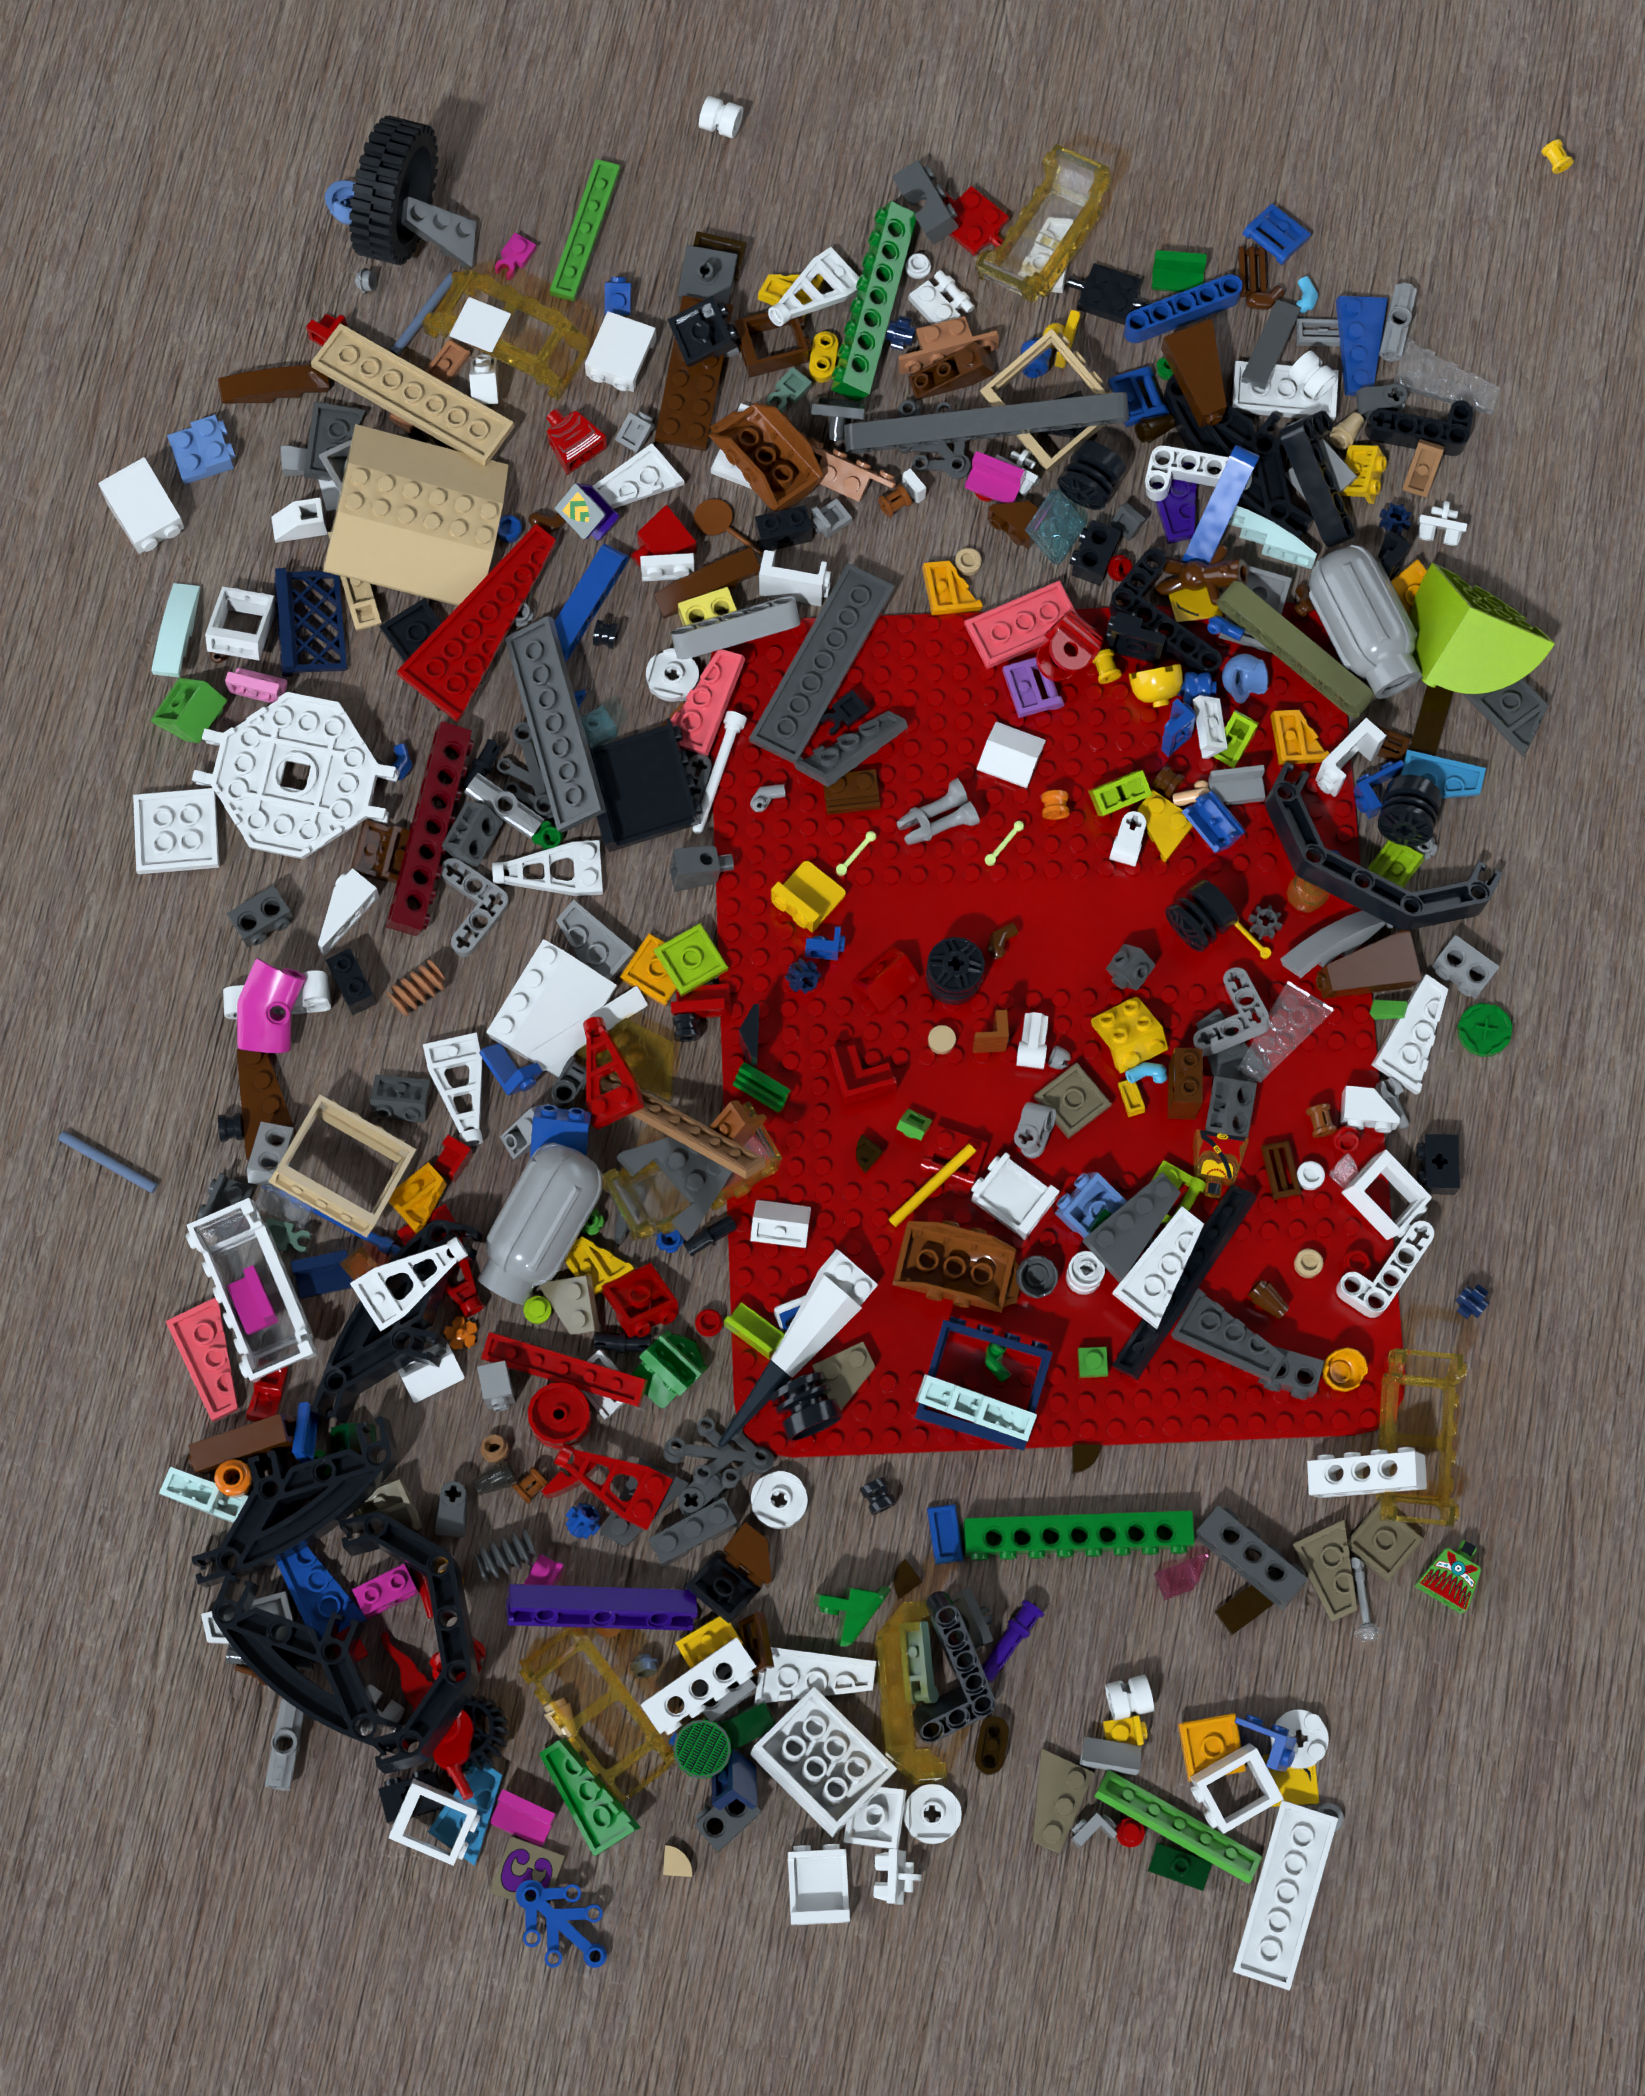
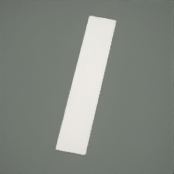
M635 986L531 1051L529 1056L533 1063H538L541 1069L545 1071L586 1045L583 1022L588 1018L602 1017L605 1021L606 1029L610 1030L648 1006L638 986Z

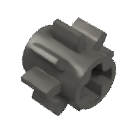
M1271 905L1263 910L1258 906L1255 910L1257 916L1250 915L1248 918L1249 922L1254 923L1249 932H1255L1259 935V940L1265 936L1273 939L1275 936L1274 930L1280 931L1282 928V924L1277 922L1281 913L1275 914L1272 911ZM1263 919L1268 921L1267 926L1262 925Z

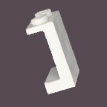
M607 311L585 362L586 376L598 383L605 382L611 384L620 391L628 390L634 392L636 378L649 348L653 349L656 343V328Z
M764 550L759 572V595L777 599L793 596L796 602L822 606L823 597L828 598L831 572L827 571V562L824 561L821 562L819 574L775 567V552Z
M1365 718L1322 762L1315 779L1319 788L1323 792L1330 793L1336 797L1346 778V774L1340 769L1358 751L1371 762L1378 755L1386 735Z
M1005 1152L1001 1158L996 1156L988 1167V1170L991 1172L985 1179L980 1177L971 1189L974 1192L971 1201L1025 1240L1056 1201L1060 1191L1052 1185L1049 1188L1010 1160V1155Z
M840 1844L822 1845L823 1850L811 1851L810 1845L793 1846L794 1852H788L791 1925L850 1922L846 1849H840Z

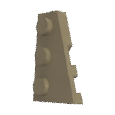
M1342 1520L1294 1543L1293 1546L1331 1623L1357 1611L1345 1521Z
M1042 1748L1040 1751L1032 1842L1060 1854L1094 1773Z

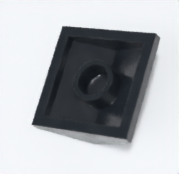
M753 1004L739 1029V1046L747 1063L755 1069L758 1067L759 1004Z
M718 1552L685 1586L728 1624L741 1614L761 1590L741 1571L728 1563Z

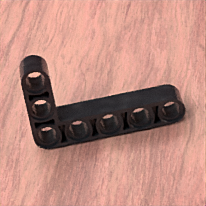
M1322 410L1281 428L1280 438L1324 544L1330 548L1354 538L1355 532L1317 439L1333 430L1329 415L1326 411Z
M1157 548L1148 549L1113 592L1109 604L1110 614L1116 616L1118 611L1121 613L1132 612L1137 616H1147L1149 621H1142V629L1166 630L1171 634V636L1166 637L1162 652L1189 671L1197 674L1207 672L1211 674V679H1213L1217 675L1222 662L1220 653L1143 599L1162 575L1166 563V556L1161 550ZM1154 561L1158 564V567H1151L1147 562ZM1132 581H1140L1143 586L1136 587L1132 584ZM1116 601H1126L1128 606H1119ZM1187 645L1193 651L1185 652L1181 649V646ZM1202 661H1210L1214 664V667H1206Z
M937 1591L931 1594L926 1601V1609L958 1687L939 1696L937 1702L925 1703L912 1712L911 1723L920 1738L926 1743L936 1742L988 1716L994 1711L996 1706L994 1695L960 1611L948 1593L944 1591Z

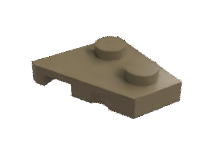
M591 1275L549 1281L539 1285L570 1335L600 1330Z
M861 1342L812 1365L815 1373L824 1372L826 1381L822 1385H830L831 1388L826 1397L827 1399H836L842 1411L851 1397L859 1390L862 1383L874 1371L875 1365L864 1342Z
M401 1476L382 1483L353 1512L354 1516L379 1511L404 1526L412 1527V1529L418 1530L423 1526Z

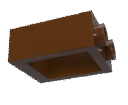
M768 312L734 321L735 328L739 334L737 342L749 378L808 363V352H812L809 337H804L802 332L805 329L802 316L793 318L782 326L775 325L770 320ZM790 325L797 350L757 360L750 335Z
M1175 1048L1168 1064L1167 1119L1195 1120L1202 1104L1203 1049Z

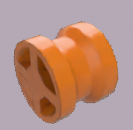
M1052 790L1042 794V802L1045 804V808L1042 811L1044 818L1055 820L1069 816V808L1066 806L1068 801V793L1066 791Z

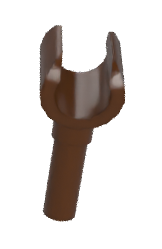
M236 1664L235 1671L257 1678L260 1684L267 1686L249 1667Z

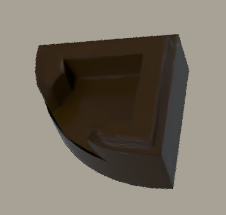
M862 1134L856 1147V1160L861 1170L866 1174L883 1155L884 1151Z
M1073 1444L1072 1474L1081 1473L1090 1468L1099 1456L1101 1445Z
M906 1559L899 1564L894 1575V1590L898 1599H901L922 1583Z

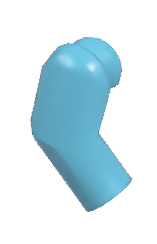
M1308 276L1301 278L1297 282L1303 293L1302 299L1296 302V306L1301 308V313H1306L1308 310L1311 311L1318 300V293Z
M1143 1062L1125 1073L1130 1083H1134L1146 1076H1153V1081L1158 1084L1168 1079L1165 1066L1149 1062Z

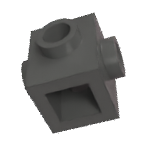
M1123 944L1118 953L1114 955L1106 970L1113 977L1112 982L1119 988L1125 989L1127 987L1138 990L1156 965L1143 949Z

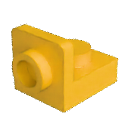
M1139 1715L1117 1721L1102 1722L1105 1740L1142 1746L1144 1744L1143 1739H1147L1145 1721L1140 1722Z

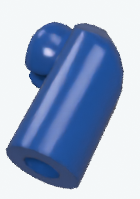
M399 744L394 747L397 761L392 767H396V770L400 772L399 781L403 780L412 769V762L406 744Z

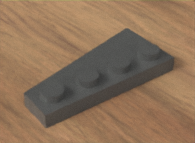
M887 711L860 725L858 732L845 733L837 737L838 742L825 749L822 745L814 749V755L803 760L800 757L798 762L794 763L796 770L829 787L907 729L906 720Z
M1162 1172L1086 1236L1082 1242L1120 1283L1181 1192Z
M1199 1288L1171 1334L1174 1340L1271 1383L1285 1361L1284 1354L1258 1334H1254L1246 1328L1244 1323L1228 1314L1222 1306L1210 1300Z

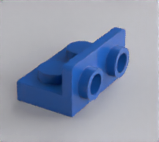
M1179 699L1173 702L1170 720L1164 726L1165 731L1162 737L1161 751L1168 757L1192 737L1196 716L1194 710L1189 704L1182 703Z

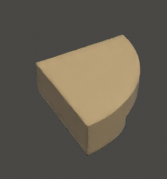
M665 1845L663 1875L692 1877V1867L685 1854L673 1846Z

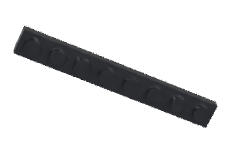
M1235 1185L1230 1186L1201 1230L1158 1328H1154L1146 1320L1142 1319L1112 1365L1118 1372L1136 1380L1139 1379L1257 1198L1252 1192Z

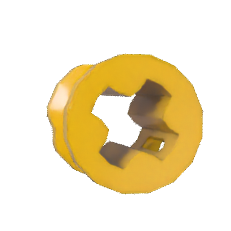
M1560 139L1550 142L1541 151L1543 156L1547 157L1553 166L1552 171L1554 174L1562 173L1574 162L1573 158L1568 157Z
M1111 649L1099 651L1092 661L1097 667L1100 684L1113 682L1122 675L1121 671L1116 668L1113 659L1114 652Z

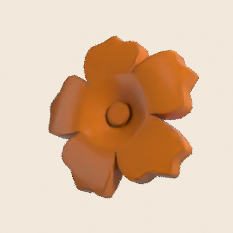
M456 1316L455 1320L451 1322L453 1327H445L443 1333L447 1340H451L449 1346L454 1350L463 1349L464 1345L468 1348L475 1345L476 1336L472 1334L478 1331L476 1323L467 1321L465 1324L463 1316Z

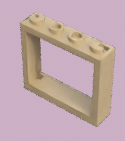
M1053 329L1049 330L980 390L981 395L991 407L1005 406L996 393L1053 345L1095 395L1107 393L1100 386L1103 384V381L1095 371L1089 373L1084 367L1087 363L1077 351L1073 354L1067 347L1070 344L1067 338L1061 332L1056 334ZM1105 425L1087 427L1052 458L1049 457L1030 433L1016 436L1049 474L1074 452L1080 442L1087 441Z
M319 1094L270 1178L269 1183L367 1238L417 1149L404 1143L405 1140L397 1139L390 1135L382 1127L362 1119L358 1113L341 1107L335 1100L332 1099L331 1101ZM316 1117L398 1163L371 1213L288 1166Z

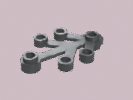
M905 400L899 405L898 413L900 418L919 416L920 409L915 401ZM946 402L940 403L936 408L937 413H940L942 408H948L949 412H953L950 404ZM907 406L913 407L910 413H905L904 408ZM966 441L955 442L954 453L949 449L947 443L898 449L903 454L909 452L939 453L945 459L928 460L924 455H917L913 459V466L917 472L922 473L927 470L946 471L949 477L962 479L969 474L971 469L970 460L964 455ZM924 460L926 463L923 467H917V462ZM955 462L962 463L959 469L953 468Z
M520 722L514 726L512 734L514 741L522 747L528 771L514 765L508 758H502L497 762V770L502 776L511 775L532 786L536 796L521 790L515 782L507 783L504 791H508L510 788L517 789L514 796L519 801L531 806L532 811L542 817L544 821L551 820L554 817L545 790L541 769H539L532 746L533 740L527 722ZM527 733L529 736L526 739H521L519 735ZM503 764L510 765L508 770H502L500 767ZM543 805L550 806V809L546 812L540 810Z
M703 1417L699 1420L697 1432L701 1436L706 1437L715 1448L686 1444L681 1438L674 1437L665 1443L663 1450L665 1459L671 1463H679L684 1460L685 1456L713 1459L714 1461L707 1466L699 1465L695 1468L693 1479L700 1485L707 1484L712 1476L731 1463H744L736 1470L730 1468L723 1472L721 1482L726 1488L736 1487L738 1481L751 1472L756 1474L767 1472L771 1469L774 1462L771 1451L765 1447H755L742 1433L743 1428L731 1439L743 1451L734 1450L728 1443L724 1447L718 1446L721 1436L714 1429L715 1423L709 1417ZM732 1421L727 1423L725 1431L727 1430L728 1426ZM702 1425H708L710 1429H704ZM698 1473H704L707 1476L701 1477L698 1475ZM727 1476H731V1477H733L735 1480L730 1481V1480H728L726 1477H727Z

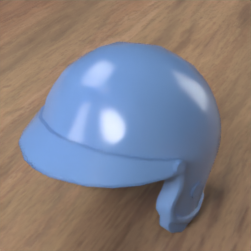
M341 180L332 183L325 193V203L330 213L339 222L350 225L352 220H349V213L353 207L350 206V201L354 197L352 188L353 184L356 183Z
M1240 654L1231 658L1226 663L1222 672L1223 685L1237 703H1244L1250 693L1264 694L1268 690V672L1262 659H1258L1250 654Z

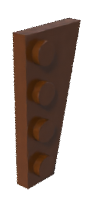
M237 1049L246 1159L249 1161L260 1122L294 1128V1137L296 1130L268 1053ZM275 1142V1143H273L272 1145L277 1146V1145H281L282 1143H280V1142Z

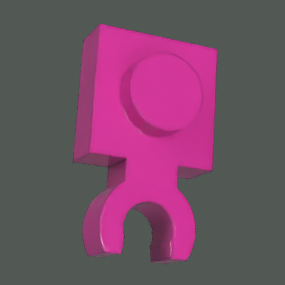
M514 233L501 251V257L504 259L499 260L495 264V273L499 274L503 268H507L509 270L506 273V278L511 280L515 275V267L518 266L523 269L537 250L536 244Z

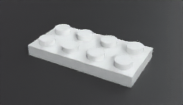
M1235 361L1231 407L1245 414L1270 416L1273 412L1279 417L1303 419L1324 410L1329 415L1331 421H1335L1338 378L1321 398L1314 401L1304 391V384L1298 385L1288 376L1292 366L1276 365L1266 389L1263 390L1241 382L1248 362ZM1333 370L1338 375L1339 370Z

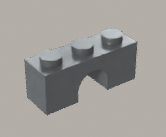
M917 159L892 176L902 195L911 206L921 200H927L924 208L914 214V216L933 244L959 228L955 220L958 214L950 203L946 205L943 199L947 196L939 184L935 186L932 180L936 177L928 165L924 167Z
M723 1497L648 1540L661 1566L665 1568L688 1555V1552L698 1545L711 1539L715 1540L737 1528L738 1523Z

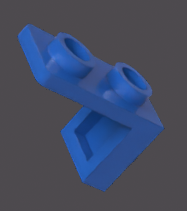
M1402 760L1395 764L1393 761L1388 762L1379 769L1380 772L1372 776L1370 773L1365 774L1356 781L1357 784L1353 790L1356 798L1355 803L1359 811L1365 813L1368 819L1378 815L1382 806L1372 788L1400 774L1405 765Z
M500 1043L482 1048L479 1052L508 1096L531 1089L536 1085V1079L543 1072L538 1063L517 1069Z
M1247 1714L1246 1718L1236 1717L1235 1723L1275 1738L1266 1767L1276 1771H1287V1768L1294 1761L1295 1751L1293 1750L1297 1738L1288 1735L1289 1729L1275 1724L1272 1725V1728L1262 1725L1263 1719Z

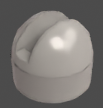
M1055 1046L1051 1052L1048 1066L1055 1069L1066 1068L1069 1064L1064 1060H1071L1069 1052L1064 1048Z

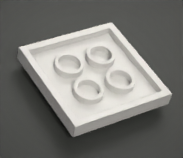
M213 788L133 795L136 871L138 874L219 868L216 793Z

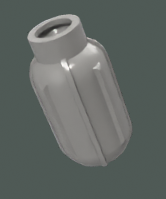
M1358 545L1340 548L1318 560L1309 578V598L1344 667L1350 669L1352 673L1362 680L1368 681L1375 697L1378 699L1396 695L1414 685L1422 676L1412 656L1415 650L1417 632L1382 564L1367 549Z
M557 1143L545 1144L536 1150L487 1235L486 1250L489 1259L477 1278L482 1285L511 1302L525 1305L535 1286L547 1283L556 1275L597 1204L603 1190L601 1171L591 1159L573 1148Z

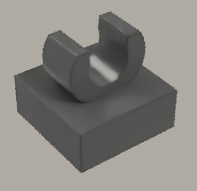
M1126 502L1121 505L1110 525L1121 530V534L1130 541L1136 536L1146 517L1142 516L1135 510L1134 506Z

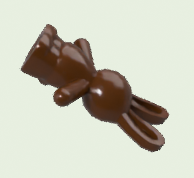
M1220 545L1217 548L1209 565L1198 560L1184 563L1166 558L1163 572L1179 575V577L1162 581L1156 586L1155 591L1159 596H1166L1183 589L1197 591L1207 588L1211 604L1217 606L1216 602L1220 597L1217 587L1227 588L1233 581H1239L1247 586L1249 568L1247 563L1241 558L1228 562L1223 561L1228 552L1226 545Z

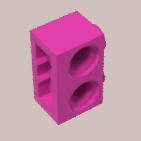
M405 1564L352 1589L367 1619L420 1594Z

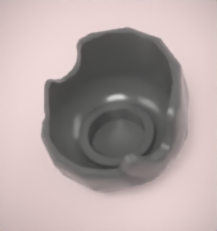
M1031 1256L1023 1260L1016 1270V1282L1024 1294L1029 1297L1040 1298L1051 1294L1058 1282V1270L1054 1263L1044 1256Z

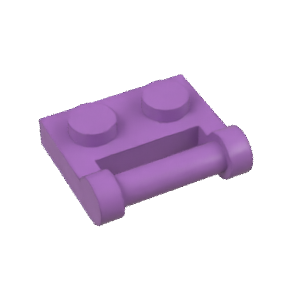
M1036 658L1003 666L1002 671L1018 718L1046 710H1056L1064 706L1062 696L1058 695L1054 681L1047 679L1040 672L1048 695V699L1042 700L1032 671L1034 669L1039 670Z

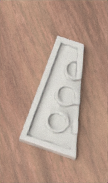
M1427 974L1421 977L1422 980L1418 982L1407 1002L1408 1007L1405 1018L1397 1019L1371 1064L1388 1077L1397 1080L1403 1087L1415 1095L1419 1094L1422 1088V1077L1428 1066V1055L1431 1046L1434 1044L1436 1036L1434 1033L1437 1022L1440 1021L1448 988Z
M1181 1207L1112 1293L1156 1329L1204 1223Z
M771 1647L774 1667L771 1669L766 1668V1672L759 1673L755 1704L763 1700L769 1703L802 1699L813 1687L823 1696L872 1691L877 1661Z

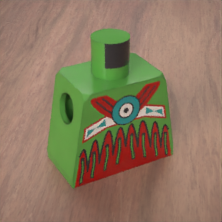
M1462 1540L1456 1552L1445 1548L1418 1579L1414 1587L1456 1612L1463 1614L1469 1608L1481 1572V1567L1471 1562L1477 1548Z

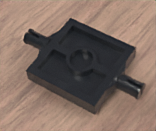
M1096 263L1093 264L1090 274L1084 281L1069 276L1066 284L1067 287L1080 290L1077 310L1125 325L1127 315L1134 311V309L1152 304L1138 299V291L1142 279Z

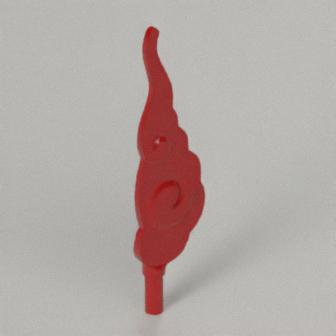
M384 1632L381 1635L382 1644L399 1665L402 1691L406 1700L413 1706L414 1712L433 1685V1682H429L418 1671L409 1657L392 1646L389 1635ZM461 1710L433 1752V1757L441 1769H445L449 1777H452L463 1800H468L474 1794L462 1772L461 1766L470 1756V1743L473 1739L474 1726L468 1714Z

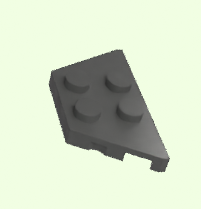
M1523 678L1512 685L1493 692L1481 694L1462 693L1522 756L1526 755L1547 712L1548 704Z

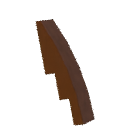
M312 365L249 371L220 377L217 380L222 404L272 403L274 398H300L302 393H327L330 388L328 376L312 368Z
M752 547L675 581L655 593L654 597L663 618L678 614V603L728 587L729 590L736 588L738 582L759 575L760 566Z

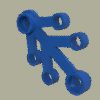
M526 1880L516 1890V1900L525 1909L526 1931L523 1934L525 1945L535 1947L540 1943L541 1935L536 1930L538 1910L546 1917L547 1952L544 1958L545 1963L549 1967H558L562 1962V1954L559 1951L558 1930L583 1952L584 1961L589 1967L598 1968L602 1966L607 1958L604 1946L600 1943H590L567 1921L587 1919L592 1923L598 1922L603 1915L601 1907L597 1904H590L587 1907L554 1909L545 1900L565 1898L568 1902H576L581 1897L580 1887L576 1884H568L566 1887L543 1888L541 1883L536 1880ZM571 1887L578 1890V1895L575 1898H569L566 1894L567 1890ZM530 1889L536 1892V1898L532 1901L525 1898L526 1891ZM591 1908L599 1910V1916L595 1919L588 1916V1911ZM534 1932L537 1934L538 1938L535 1943H529L526 1940L528 1933ZM594 1950L599 1951L601 1954L598 1961H592L589 1958L590 1953ZM553 1952L559 1955L558 1962L554 1964L548 1961V1955Z

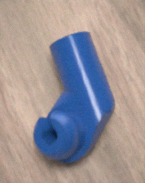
M1218 615L1211 617L1207 625L1210 633L1219 634L1221 632L1237 641L1241 640L1245 629Z

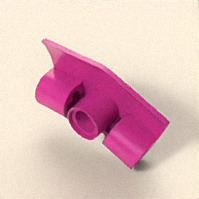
M259 958L255 959L237 1003V1046L239 1049L265 1053H285L291 1050V1012L306 980L303 974L290 968H284L281 971ZM281 1006L286 1012L280 1015L272 1011V1007Z

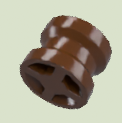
M1166 764L1155 778L1152 786L1156 789H1162L1165 795L1171 798L1182 784L1185 776L1181 773L1176 774L1173 772L1172 767Z

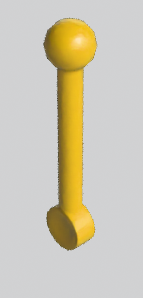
M1238 919L1235 926L1260 951L1261 958H1269L1271 950L1268 947H1263L1239 923Z

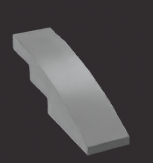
M1363 910L1346 916L1321 929L1297 945L1281 958L1282 965L1302 978L1317 964L1323 968L1338 955L1345 957L1353 953L1385 925V922Z

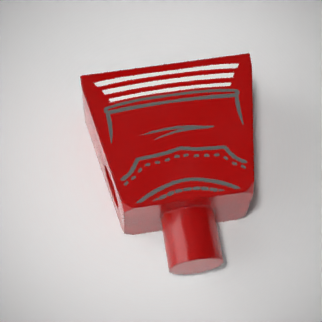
M555 409L547 415L546 420L551 425L546 431L548 443L567 475L607 448L606 436L579 412L573 411L564 417L558 409Z

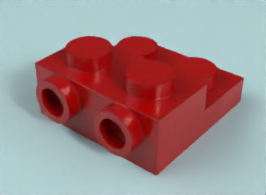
M651 1262L601 1286L602 1293L616 1312V1319L629 1338L635 1335L644 1337L651 1331L653 1326L660 1323L668 1325L679 1314L678 1301Z

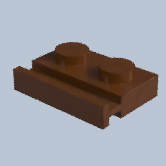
M876 769L848 772L829 787L823 785L827 815L880 809Z

